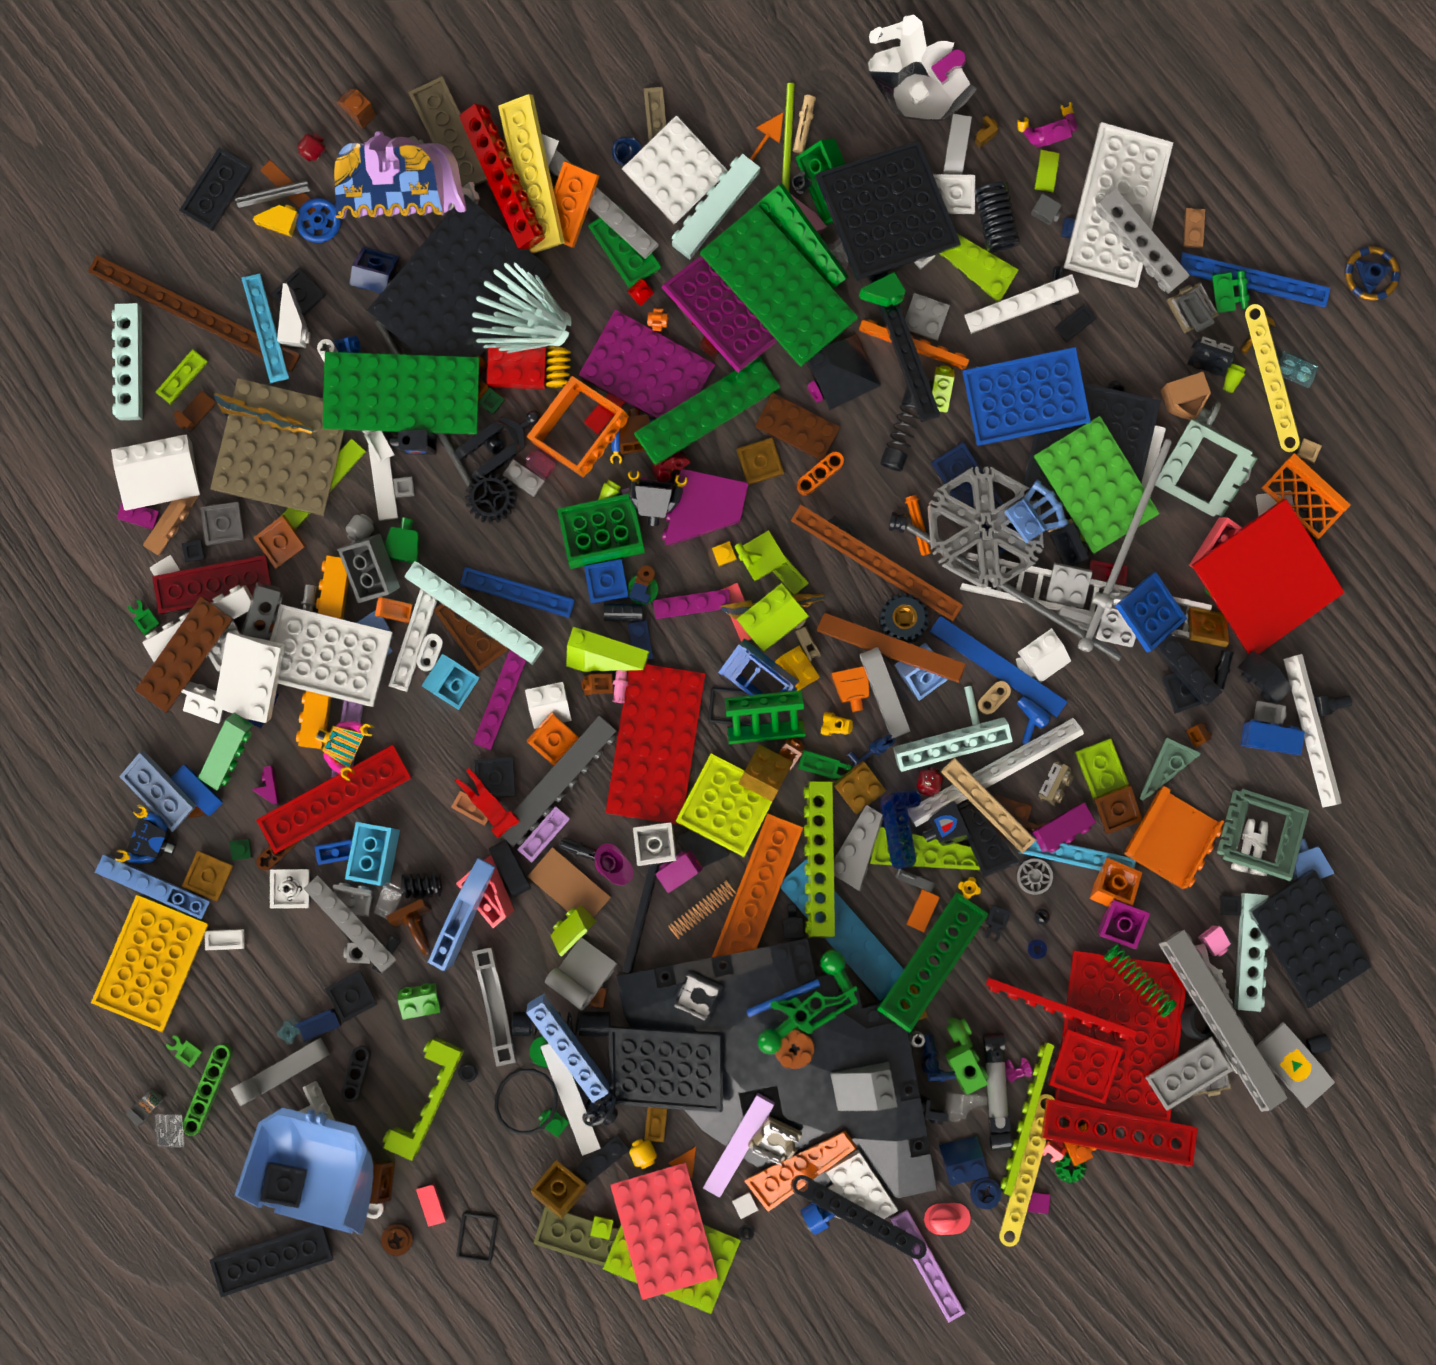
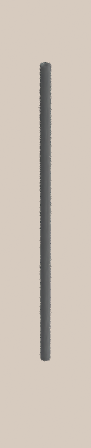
M909 523L906 530L930 544V535ZM961 554L955 558L959 563L978 573L979 565ZM1008 583L1000 586L1004 591L1078 637L1085 638L1087 632ZM1093 637L1094 647L1117 661L1121 659L1122 654Z

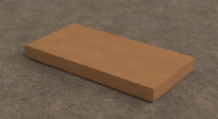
M553 847L527 876L567 911L572 907L577 909L582 905L595 917L611 898Z

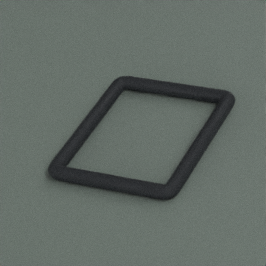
M712 688L708 715L709 722L733 725L731 720L712 719L715 691L747 693L737 689ZM752 716L750 722L740 721V724L743 726H752Z
M464 1212L462 1214L457 1258L486 1263L492 1261L498 1221L496 1216ZM466 1216L494 1220L488 1259L460 1255Z

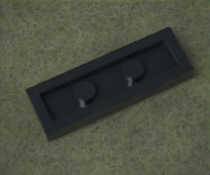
M617 1134L572 1172L588 1185L629 1151V1147Z

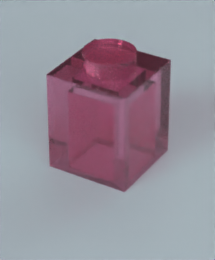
M538 450L535 453L531 452L525 460L527 462L526 467L544 481L556 468V464Z

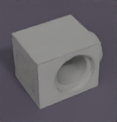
M348 943L344 947V958H347L346 962L372 963L364 953L359 959L354 956L353 951L357 948L354 943Z

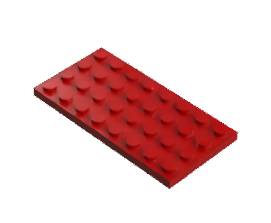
M645 664L644 670L628 671V686H626L625 703L622 706L606 814L664 823L671 822L672 824L681 825L675 821L686 801L705 673Z

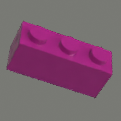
M1084 802L1031 833L1042 852L1050 851V853H1053L1061 848L1059 846L1061 843L1065 842L1067 844L1075 840L1076 834L1080 832L1084 834L1092 829L1091 825L1096 822Z

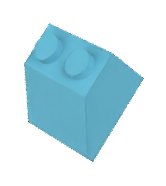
M442 654L425 679L422 687L459 710L479 680V677Z

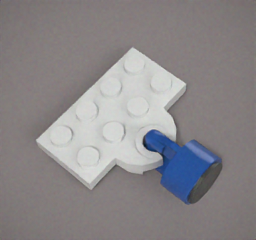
M859 1149L825 1170L833 1182V1185L828 1188L883 1219L898 1211L897 1206ZM813 1203L802 1208L800 1212L806 1227L814 1235L829 1228V1220L835 1216Z

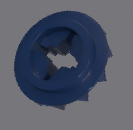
M990 1178L976 1180L971 1186V1200L981 1209L994 1208L1001 1199V1188L996 1181ZM989 1186L988 1192L993 1197L986 1196L985 1199H983V1195L978 1190H986V1188H988Z

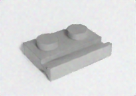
M1062 607L1057 611V614L1062 618L1078 625L1080 629L1088 631L1093 617Z

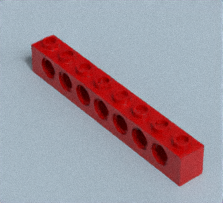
M474 104L461 113L459 118L518 249L529 250L545 239L543 228L538 223L535 210L529 203L528 195L520 183L519 175L515 172L513 161L506 155L505 144L498 134L497 126L491 119L489 109L485 105Z

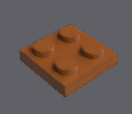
M285 515L279 517L253 537L275 569L279 568L307 546Z

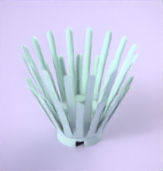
M504 263L505 268L538 299L536 300L499 270L495 269L494 274L508 284L507 287L529 304L489 281H485L484 285L502 295L499 298L500 302L510 307L482 296H478L476 298L477 301L514 316L496 311L494 316L474 312L472 314L473 317L513 326L514 328L494 326L492 329L474 327L472 330L479 333L532 338H479L476 342L503 343L484 345L483 348L501 347L499 351L509 350L507 353L545 346H561L569 335V332L565 331L566 325L571 326V316L561 309L540 278L535 275V279L531 273H526L523 268L521 269L518 264L514 263L517 270L526 278L525 280L509 264Z

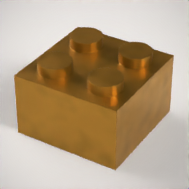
M759 744L738 784L773 802L793 762Z
M556 1160L534 1185L531 1193L560 1219H563L585 1193L587 1187L583 1181Z

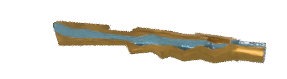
M218 393L214 394V398L222 413L256 417L259 424H269L272 428L277 427L281 431L290 430L293 433L305 432L313 434L314 427L305 425L302 421L290 416L282 417L278 413L266 408H251L245 406V401Z
M794 594V598L802 607H808L812 603L824 601V594ZM752 600L724 604L720 608L737 620L756 603L752 604Z

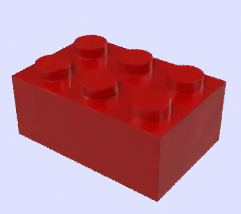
M501 347L488 348L487 385L489 388L546 390V348L540 347L507 353L509 350L499 351Z

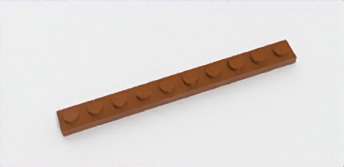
M799 505L790 521L907 594L914 595L913 597L916 599L918 597L921 599L920 602L949 620L954 621L963 605L803 505Z

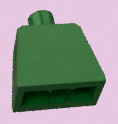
M402 518L400 528L391 527L384 545L389 559L408 563L416 561L419 563L420 533L412 530V519Z

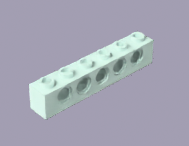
M138 303L115 304V310H112V320L115 321V328L112 329V338L115 340V347L112 348V356L115 359V366L112 367V374L115 377V385L112 387L113 396H115L113 415H116V418L119 420H143L142 307ZM125 321L131 322L128 328H123ZM127 339H130V345L128 347H123V342ZM126 358H130V364L123 366V361ZM131 377L130 383L123 385L124 378ZM130 395L131 401L127 404H124V397Z
M1003 717L895 746L893 749L897 765L902 772L1013 741L1009 724Z
M1241 893L1234 1009L1261 1012V1008L1265 1004L1262 988L1266 986V977H1263V972L1267 967V958L1264 956L1268 943L1249 910L1267 899L1268 895ZM1254 927L1258 930L1256 938H1252L1250 935V931ZM1252 947H1255L1257 950V955L1254 958L1249 955V950ZM1251 966L1256 969V974L1253 977L1248 975V969ZM1249 986H1253L1255 992L1249 997L1246 990Z

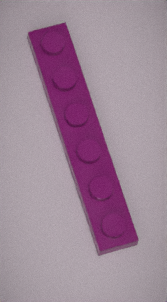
M509 650L473 741V744L488 750H492L526 664L525 659Z

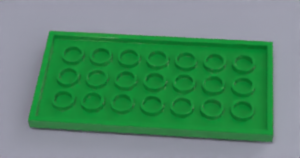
M757 204L700 251V255L800 367L806 364L858 319V316Z
M325 352L323 429L385 432L428 430L431 433L476 435L479 357Z

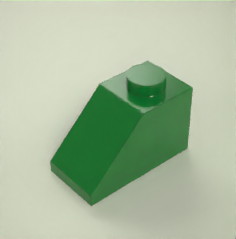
M894 272L861 288L859 297L861 300L888 307L892 304L895 306L901 303L906 291Z

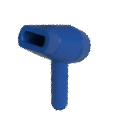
M1023 696L1017 704L1029 718L1022 740L1023 745L1030 742L1035 725L1043 728L1048 725L1051 717L1042 707Z

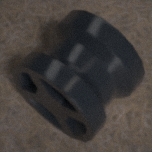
M892 512L889 531L898 530L900 533H904L907 514L897 515L896 512Z

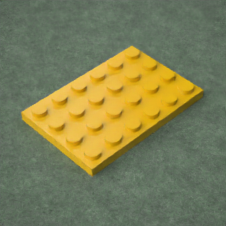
M136 895L91 1003L164 1032L209 924Z

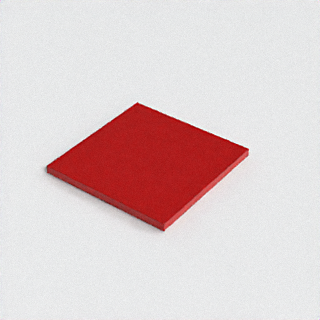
M1285 498L1191 565L1248 655L1252 651L1260 654L1345 593Z

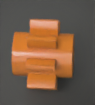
M654 308V312L648 313V326H652V331H663V327H668V313H664V309Z

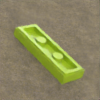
M192 349L158 388L156 393L172 405L208 361Z

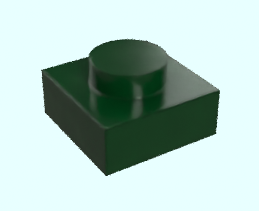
M489 388L478 404L494 415L505 399Z
M250 839L230 841L232 861L252 858Z

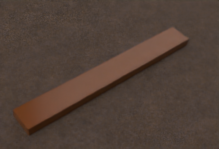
M827 613L823 614L817 628V632L867 650L878 647L883 656L957 683L960 682L966 668V664Z

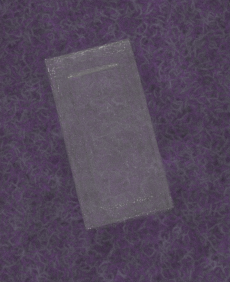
M386 882L374 913L387 919V915L396 911L403 889Z

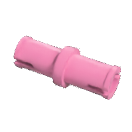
M616 670L615 680H613V685H615L613 702L625 703L626 686H628L626 681L627 671Z

